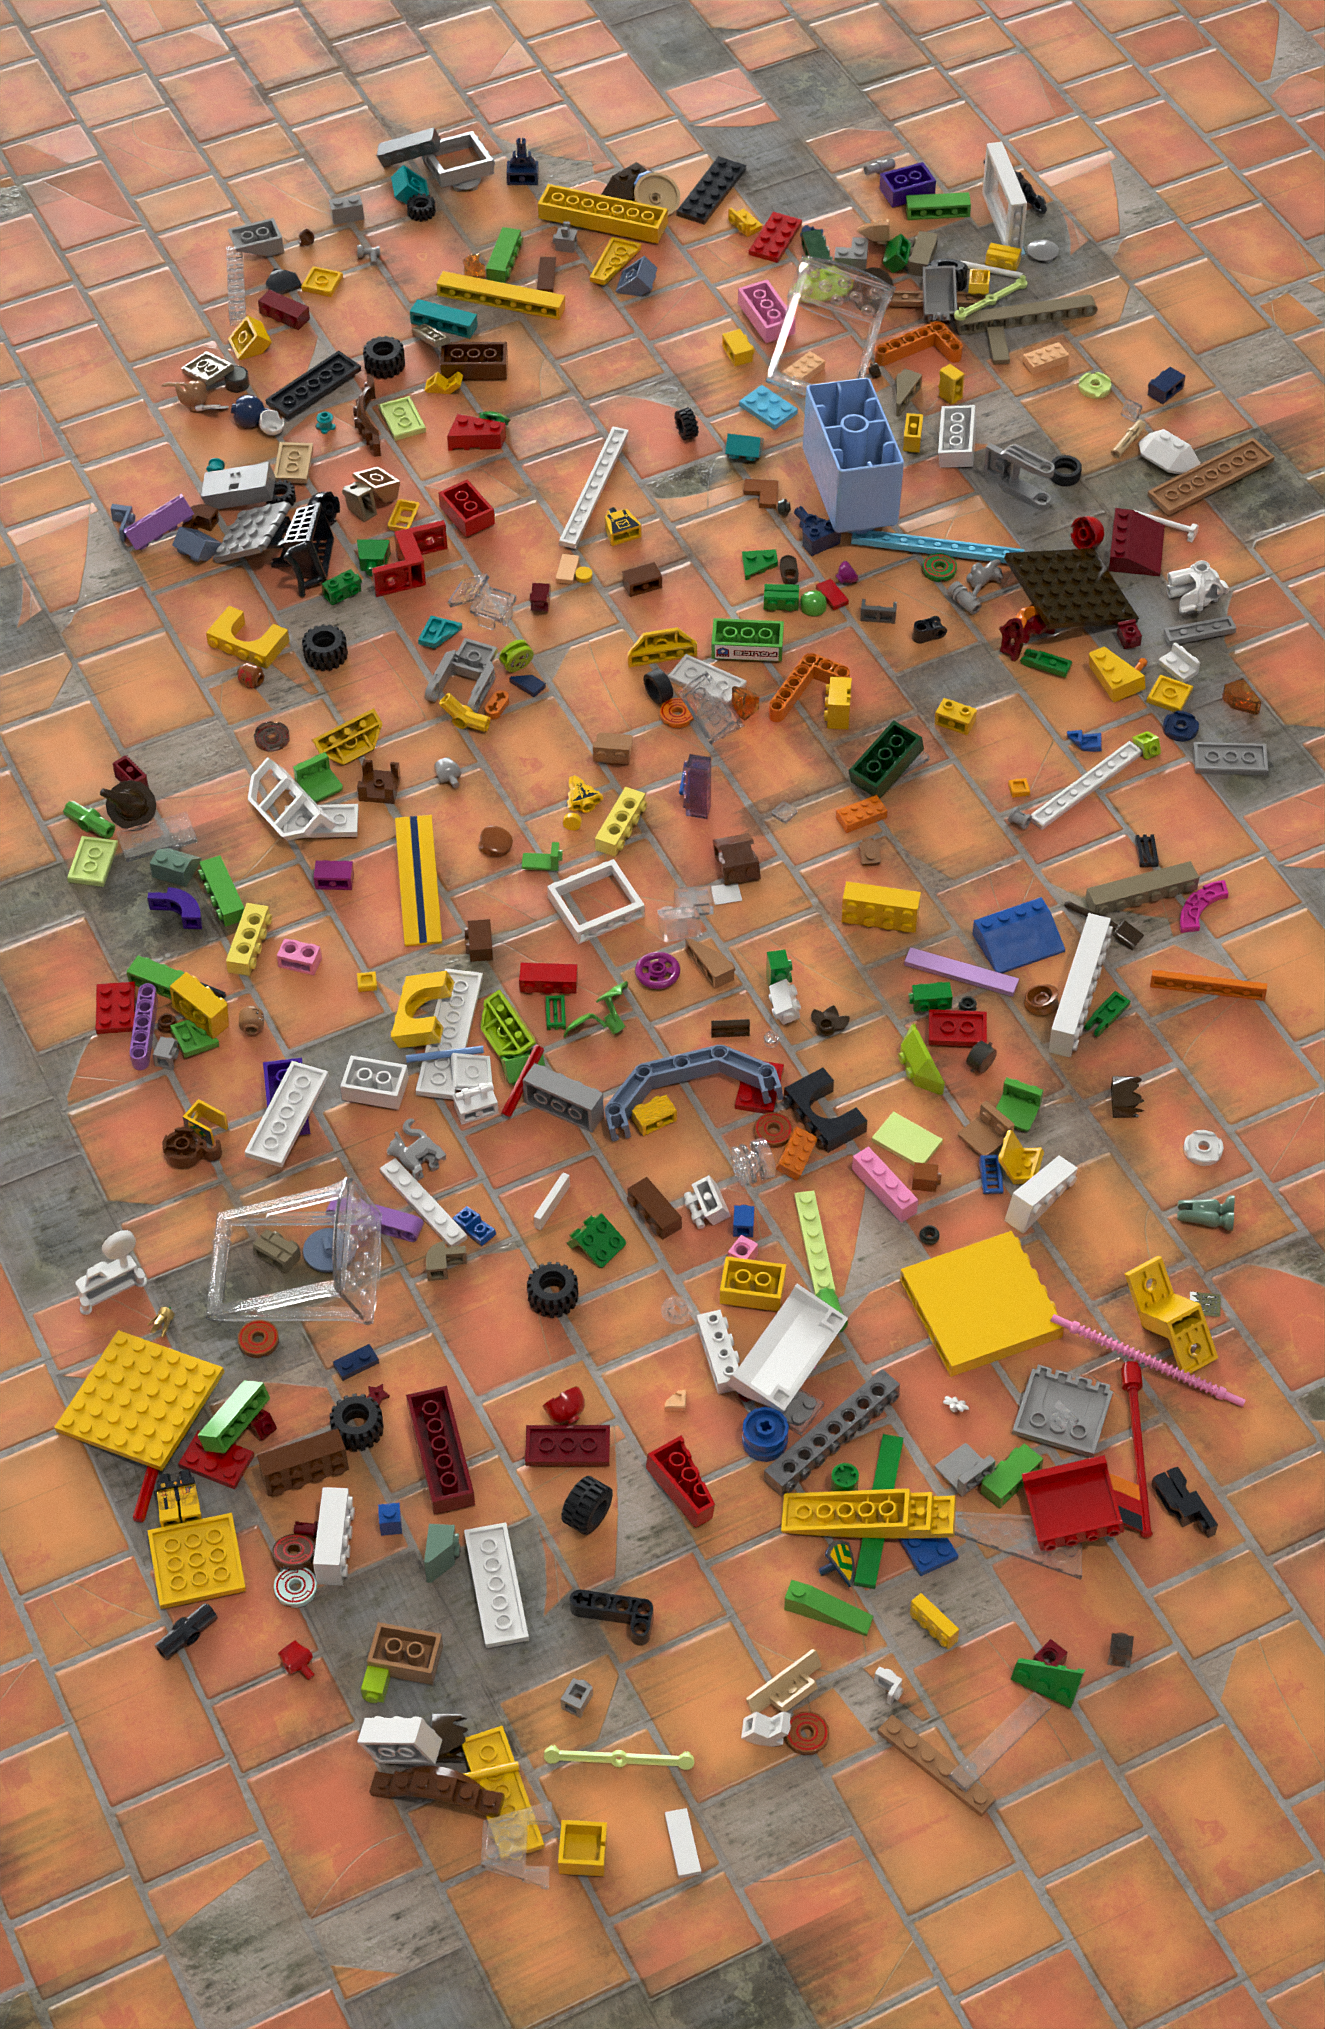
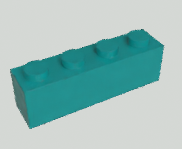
M417 299L410 310L411 324L420 326L426 323L432 328L445 333L470 339L478 327L477 314Z

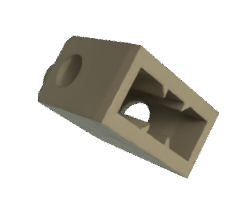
M357 481L342 489L348 509L361 521L366 522L377 515L372 488Z

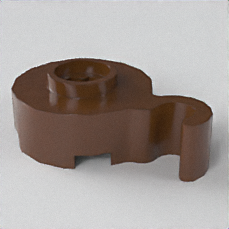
M175 1128V1131L168 1136L166 1134L162 1141L164 1157L173 1167L188 1168L195 1165L202 1157L209 1161H216L222 1156L220 1140H216L214 1148H208L207 1142L201 1139L192 1128Z

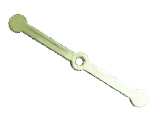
M1021 275L1014 284L994 294L986 295L985 299L967 308L959 307V310L954 313V318L963 321L966 319V316L987 305H995L997 300L1018 289L1026 288L1028 283L1025 280L1026 276Z
M551 1745L544 1752L545 1761L551 1764L558 1761L612 1763L615 1767H623L626 1764L679 1766L684 1770H689L694 1766V1757L688 1751L687 1753L686 1751L683 1752L680 1756L627 1754L623 1750H615L613 1753L559 1750L555 1745L554 1747Z

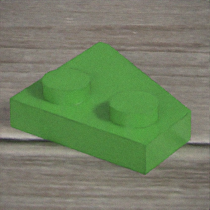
M190 1020L170 1025L171 1032L175 1040H177L184 1058L219 1047V1040L217 1038L212 1039L205 1030L196 1027Z

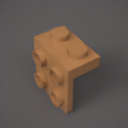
M598 733L596 742H593V762L629 764L633 736Z

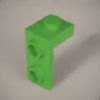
M552 842L551 854L523 853L522 869L559 871V861H563V850H560L559 842Z

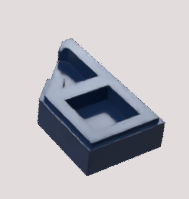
M533 675L511 676L509 678L510 683L533 697L546 688V683Z

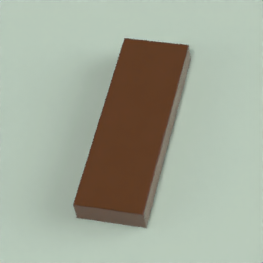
M540 257L537 290L553 293L556 257Z

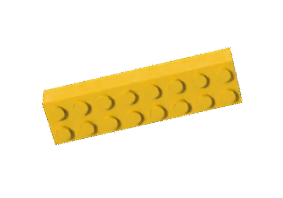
M548 184L538 202V218L562 224L566 221L570 222L572 226L658 244L668 225V209Z

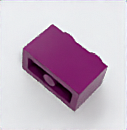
M315 861V889L352 890L354 879L353 861Z

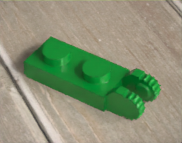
M1033 649L1025 650V656L1020 660V663L1026 667H1034L1065 678L1073 663L1071 660Z
M1114 991L1092 1014L1084 1028L1090 1030L1096 1021L1099 1022L1100 1025L1094 1031V1035L1099 1037L1130 1006L1131 1001Z

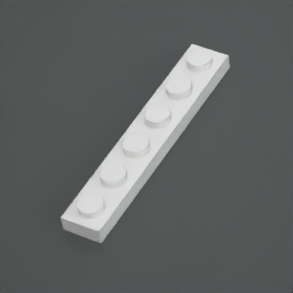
M396 1158L379 1168L384 1178L435 1233L445 1241L449 1248L458 1246L467 1240V1234Z

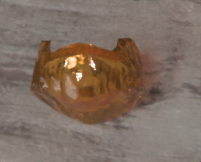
M472 254L463 259L465 276L485 278V265L479 262V254Z

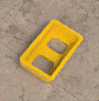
M397 500L388 522L389 529L391 531H400L411 528L419 509V502ZM403 511L412 512L411 517H404L401 514ZM397 523H405L407 527L397 526Z

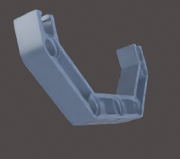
M715 1045L639 1064L604 1108L612 1142L619 1140V1136L616 1135L615 1128L619 1127L624 1129L626 1138L631 1137L628 1124L631 1110L636 1105L641 1104L652 1089L720 1072L760 1089L764 1104L771 1102L768 1090L774 1089L777 1093L778 1101L783 1100L782 1087L777 1071L773 1065L725 1045Z

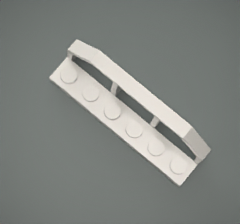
M267 757L252 774L248 800L287 841L309 837L318 825L322 828L326 826L330 830L336 826L288 772ZM271 769L273 771L272 775L280 782L259 805L256 801L259 780ZM285 789H290L289 794L295 799L280 817L274 821L266 811ZM301 806L304 809H308L306 812L312 819L302 830L285 833L281 829Z

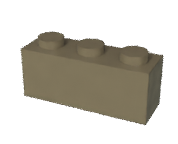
M919 231L918 237L914 238L913 247L910 250V258L906 267H909L908 274L923 277V267H927L933 261L937 249L938 234Z

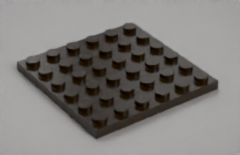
M1094 548L1006 553L1004 556L1006 563L1048 629L1118 625V622L1135 619L1137 623L1139 620L1136 612Z

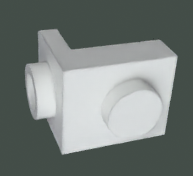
M878 1667L875 1672L874 1683L889 1691L887 1703L891 1705L894 1700H899L904 1689L901 1688L902 1678L896 1676L890 1669Z

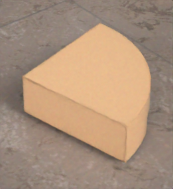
M679 1390L667 1399L665 1411H686V1390Z

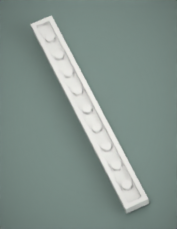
M612 427L559 540L560 546L576 549L627 440L629 430Z

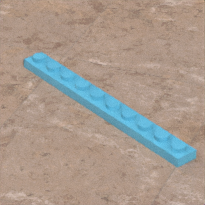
M870 530L865 534L853 532L851 544L860 546L865 545L926 554L944 553L952 557L976 559L979 561L999 559L1001 563H1006L1004 559L1006 553L1024 552V549L875 530Z

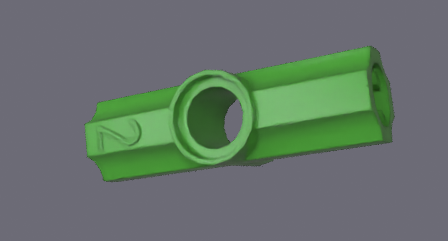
M74 801L66 803L63 810L64 815L76 821L82 830L86 832L91 830L105 839H110L116 830L115 825L102 818L97 810L93 808L86 809Z

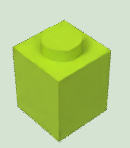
M367 1666L361 1687L363 1699L370 1703H384L390 1683L389 1669Z

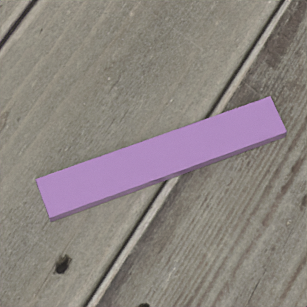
M911 947L904 961L905 966L1012 997L1019 983V978Z

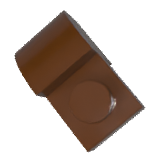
M205 504L191 506L194 512L192 519L185 523L183 522L182 527L197 530L202 528L212 531L219 522L218 509Z

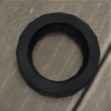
M1061 455L1051 461L1055 467L1054 475L1050 478L1052 482L1060 486H1072L1079 482L1082 464L1077 458L1070 455ZM1065 467L1075 472L1063 474L1058 472L1057 469Z
M656 668L644 675L643 680L646 691L655 703L662 704L673 698L672 684L661 669Z

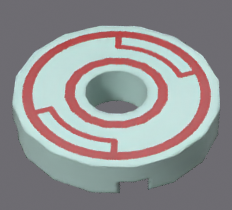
M286 1568L278 1574L274 1583L276 1598L281 1604L291 1606V1608L302 1607L311 1602L315 1597L318 1587L315 1575L307 1568L299 1570H289ZM298 1583L301 1585V1588L293 1591L290 1589L292 1584Z

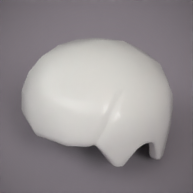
M266 410L260 414L259 426L264 433L277 435L284 429V418L281 419L277 411Z

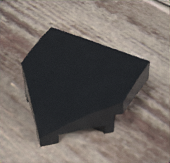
M274 268L266 281L268 290L278 294L300 289L302 286L295 272Z

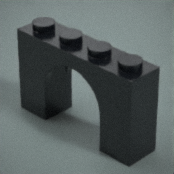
M822 1067L785 1087L783 1101L787 1107H791L796 1118L805 1124L806 1130L816 1136L818 1145L829 1153L866 1133L867 1119L857 1107L836 1118H823L812 1111L811 1105L834 1091V1080Z

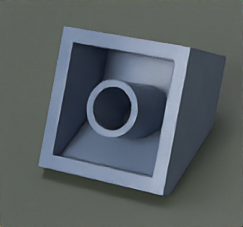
M645 256L641 257L622 270L616 292L634 296L649 293L653 288L652 284L656 278L658 268Z
M179 527L172 546L178 549L177 552L184 555L188 554L191 556L190 559L200 562V560L208 561L213 557L216 549L222 542L200 530Z

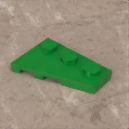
M1019 1658L1013 1670L1011 1680L1071 1708L1086 1669L1078 1668L1077 1670L1067 1669V1666L1063 1665L1055 1667L1046 1665L1045 1662Z

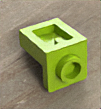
M1149 731L1132 737L1133 744L1143 750L1145 759L1161 754L1159 737Z

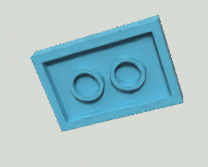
M763 385L739 401L741 408L774 430L798 414L796 407Z

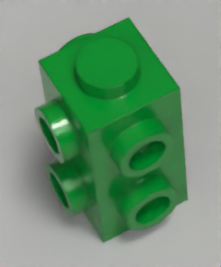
M349 569L321 583L323 596L333 606L361 592L362 580L358 574Z
M950 982L912 985L911 993H908L909 1004L913 1005L914 1012L929 1011V1009H952L953 996Z

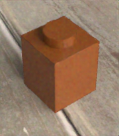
M915 1162L912 1190L936 1192V1184H941L942 1173H938V1165Z

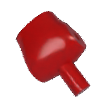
M296 1640L285 1646L278 1653L285 1670L289 1674L300 1670L307 1680L315 1676L307 1665L313 1659L312 1653Z

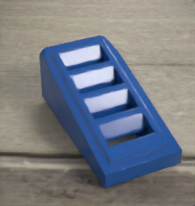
M980 1155L979 1168L983 1194H1003L1004 1192L1001 1164L998 1160L999 1155ZM985 1165H995V1167H986ZM996 1171V1174H986V1172ZM987 1178H997V1181H987ZM987 1185H998V1188H987Z

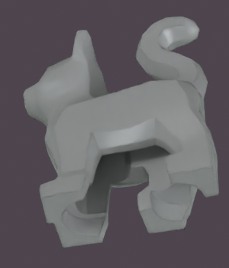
M408 1119L403 1124V1131L410 1136H418L419 1139L406 1147L403 1139L396 1131L394 1133L395 1138L390 1142L386 1151L388 1155L399 1158L403 1166L413 1171V1177L419 1181L424 1178L421 1163L427 1161L429 1169L434 1172L439 1169L438 1161L446 1160V1153L440 1146L433 1143L421 1129H411L410 1126L415 1120Z

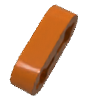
M498 690L492 695L485 705V716L490 717L491 720L498 719L509 704L508 692Z

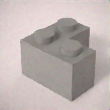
M852 237V248L835 247L834 264L850 274H859L866 269L868 238Z

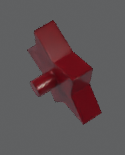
M383 1384L377 1387L368 1386L369 1395L366 1398L372 1397L379 1406L382 1400L390 1398V1395L384 1391Z

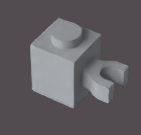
M564 221L563 227L558 228L557 233L553 236V244H555L556 251L574 253L578 243L577 230H570V222Z

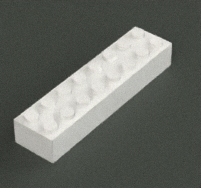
M1088 913L1051 1029L1048 1050L1050 1053L1071 1058L1073 1050L1077 1051L1078 1039L1082 1035L1084 1021L1086 1022L1088 1007L1092 1003L1093 996L1091 995L1096 991L1097 978H1100L1102 970L1100 966L1102 963L1104 964L1106 950L1110 946V937L1113 929L1110 926L1111 918Z

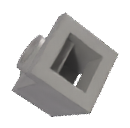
M160 1037L153 1053L155 1066L170 1070L174 1069L173 1061L177 1059L179 1054L177 1040Z
M573 1678L561 1698V1709L581 1718L583 1711L593 1696V1687L585 1680L579 1681Z

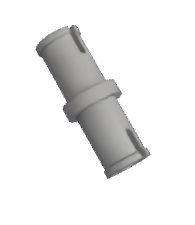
M893 158L885 161L879 160L874 164L864 166L863 170L866 176L877 172L883 173L884 170L895 168V161Z

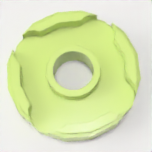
M1089 372L1079 379L1078 389L1086 397L1099 399L1110 393L1112 384L1110 378L1100 372L1091 374Z

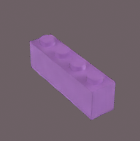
M180 494L124 529V532L134 548L142 550L149 545L150 541H157L162 538L163 533L166 531L171 532L175 530L182 521L185 523L192 519L194 512L183 495Z

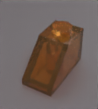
M1244 678L1224 685L1222 697L1231 709L1254 715L1260 713L1262 702Z
M734 686L732 687V713L746 721L759 710V697L756 693L746 688Z

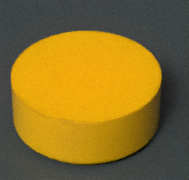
M585 566L579 567L575 571L576 580L580 583L590 582L593 578L592 570Z
M568 813L564 816L563 826L568 830H578L581 827L582 819L578 814Z

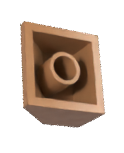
M377 466L353 473L352 477L356 481L372 488L373 495L382 502L388 503L398 499L400 480Z

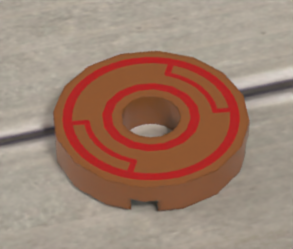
M770 1112L760 1116L754 1126V1134L757 1141L770 1148L771 1146L778 1148L786 1145L793 1131L790 1119L777 1112ZM777 1128L779 1131L776 1133H771L769 1129Z
M253 1320L246 1323L238 1334V1344L241 1351L252 1358H261V1356L272 1354L279 1344L278 1330L275 1325L265 1320ZM257 1336L264 1337L261 1342L253 1341Z
M805 1711L799 1712L790 1718L791 1728L785 1739L793 1751L802 1755H814L827 1745L829 1726L819 1714ZM809 1729L813 1732V1735L806 1738L801 1735V1732Z

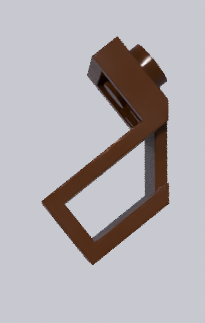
M749 833L713 840L715 858L721 865L725 886L761 879L759 860L751 847V844H754V840Z

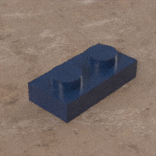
M370 1344L333 1361V1366L342 1381L379 1364V1358Z

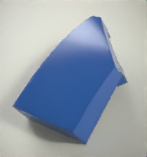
M1082 730L1067 731V737L1081 750L1088 752L1102 751L1101 733L1083 735Z

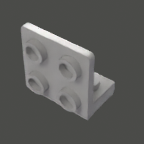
M964 1443L935 1465V1469L961 1496H964L979 1485L987 1474L991 1475L994 1472L995 1460L991 1455L985 1459L981 1458L967 1443Z

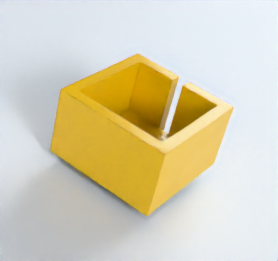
M561 1821L558 1856L559 1874L604 1876L608 1834L607 1822Z

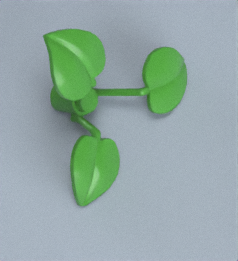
M622 982L611 988L596 1000V1003L605 1000L610 1013L604 1017L605 1022L593 1013L585 1014L574 1020L567 1027L564 1037L566 1038L571 1029L592 1018L602 1024L604 1028L607 1026L613 1035L625 1028L626 1026L616 1012L612 997L622 995V989H627L628 982Z

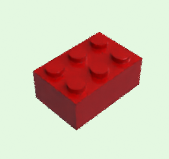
M468 479L438 492L440 508L465 537L495 524L493 507Z

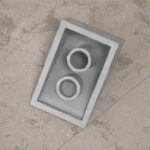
M274 218L228 229L237 252L264 256L284 253L282 236Z

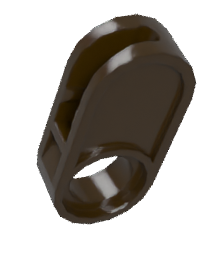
M785 555L780 559L782 581L784 584L795 585L799 578L797 560L794 556ZM787 575H793V576H795V577L790 579V578H787L786 576H787Z

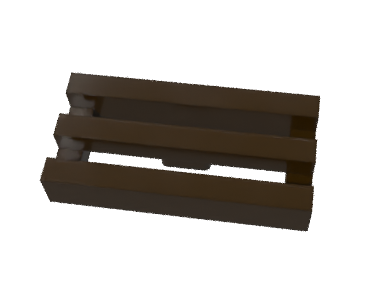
M750 1019L711 1021V1038L750 1036Z

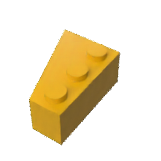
M1105 646L1088 653L1089 667L1113 703L1146 689L1145 675Z
M830 677V684H826V694L829 697H825V708H828V710L824 711V721H827V729L849 730L852 678Z

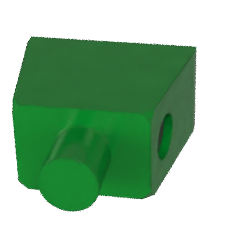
M357 539L360 570L366 571L368 576H373L372 568L387 565L391 554L390 540Z

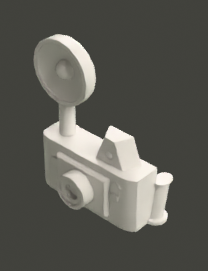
M123 1230L116 1232L103 1243L102 1251L104 1255L115 1261L109 1264L106 1262L97 1263L94 1267L87 1270L85 1276L76 1281L75 1284L81 1302L80 1312L83 1315L90 1314L93 1306L134 1285L137 1287L146 1285L145 1273L141 1268H137L132 1257L128 1255L136 1245V1238L131 1231Z

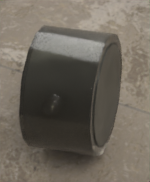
M235 365V369L224 376V381L228 391L239 393L249 387V376L246 368Z
M980 1041L972 1048L966 1060V1064L972 1068L971 1072L974 1073L976 1070L982 1074L989 1069L997 1055V1050L991 1047L993 1043L989 1042L987 1044L984 1041Z

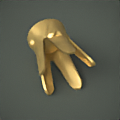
M161 1307L158 1315L147 1324L150 1325L157 1319L151 1329V1333H155L160 1325L165 1322L161 1334L162 1337L165 1336L170 1321L175 1316L171 1307Z

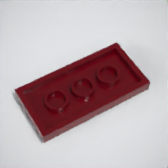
M526 1425L525 1466H610V1425Z

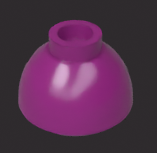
M843 561L839 566L838 574L836 575L837 579L841 584L858 581L859 577L847 561Z

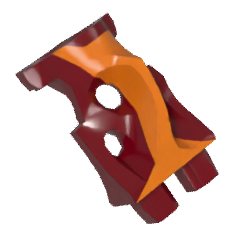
M1031 604L1028 607L1022 608L1004 626H1000L999 630L1002 634L1000 652L1008 653L1011 656V660L1015 662L1019 659L1023 644L1029 642V634L1034 635L1036 633L1040 635L1043 632L1054 634L1055 629L1047 628L1037 610ZM1012 638L1015 640L1014 645L1011 644Z

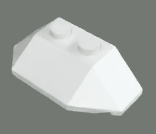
M1165 429L1149 433L1138 442L1141 456L1169 473L1182 474L1201 464L1190 444Z

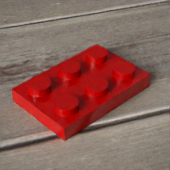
M135 981L97 984L96 1034L133 1031L136 1002Z
M929 1009L928 1045L975 1047L978 1043H983L987 1046V1012Z
M764 1061L775 1067L781 1083L784 1064ZM740 1081L735 1109L762 1114L774 1112L777 1093L774 1089L768 1090L771 1102L764 1104L760 1089Z
M198 1430L178 1463L179 1468L188 1469L191 1473L235 1490L255 1456L254 1451L236 1444H232L225 1453L205 1451L198 1437L200 1430Z

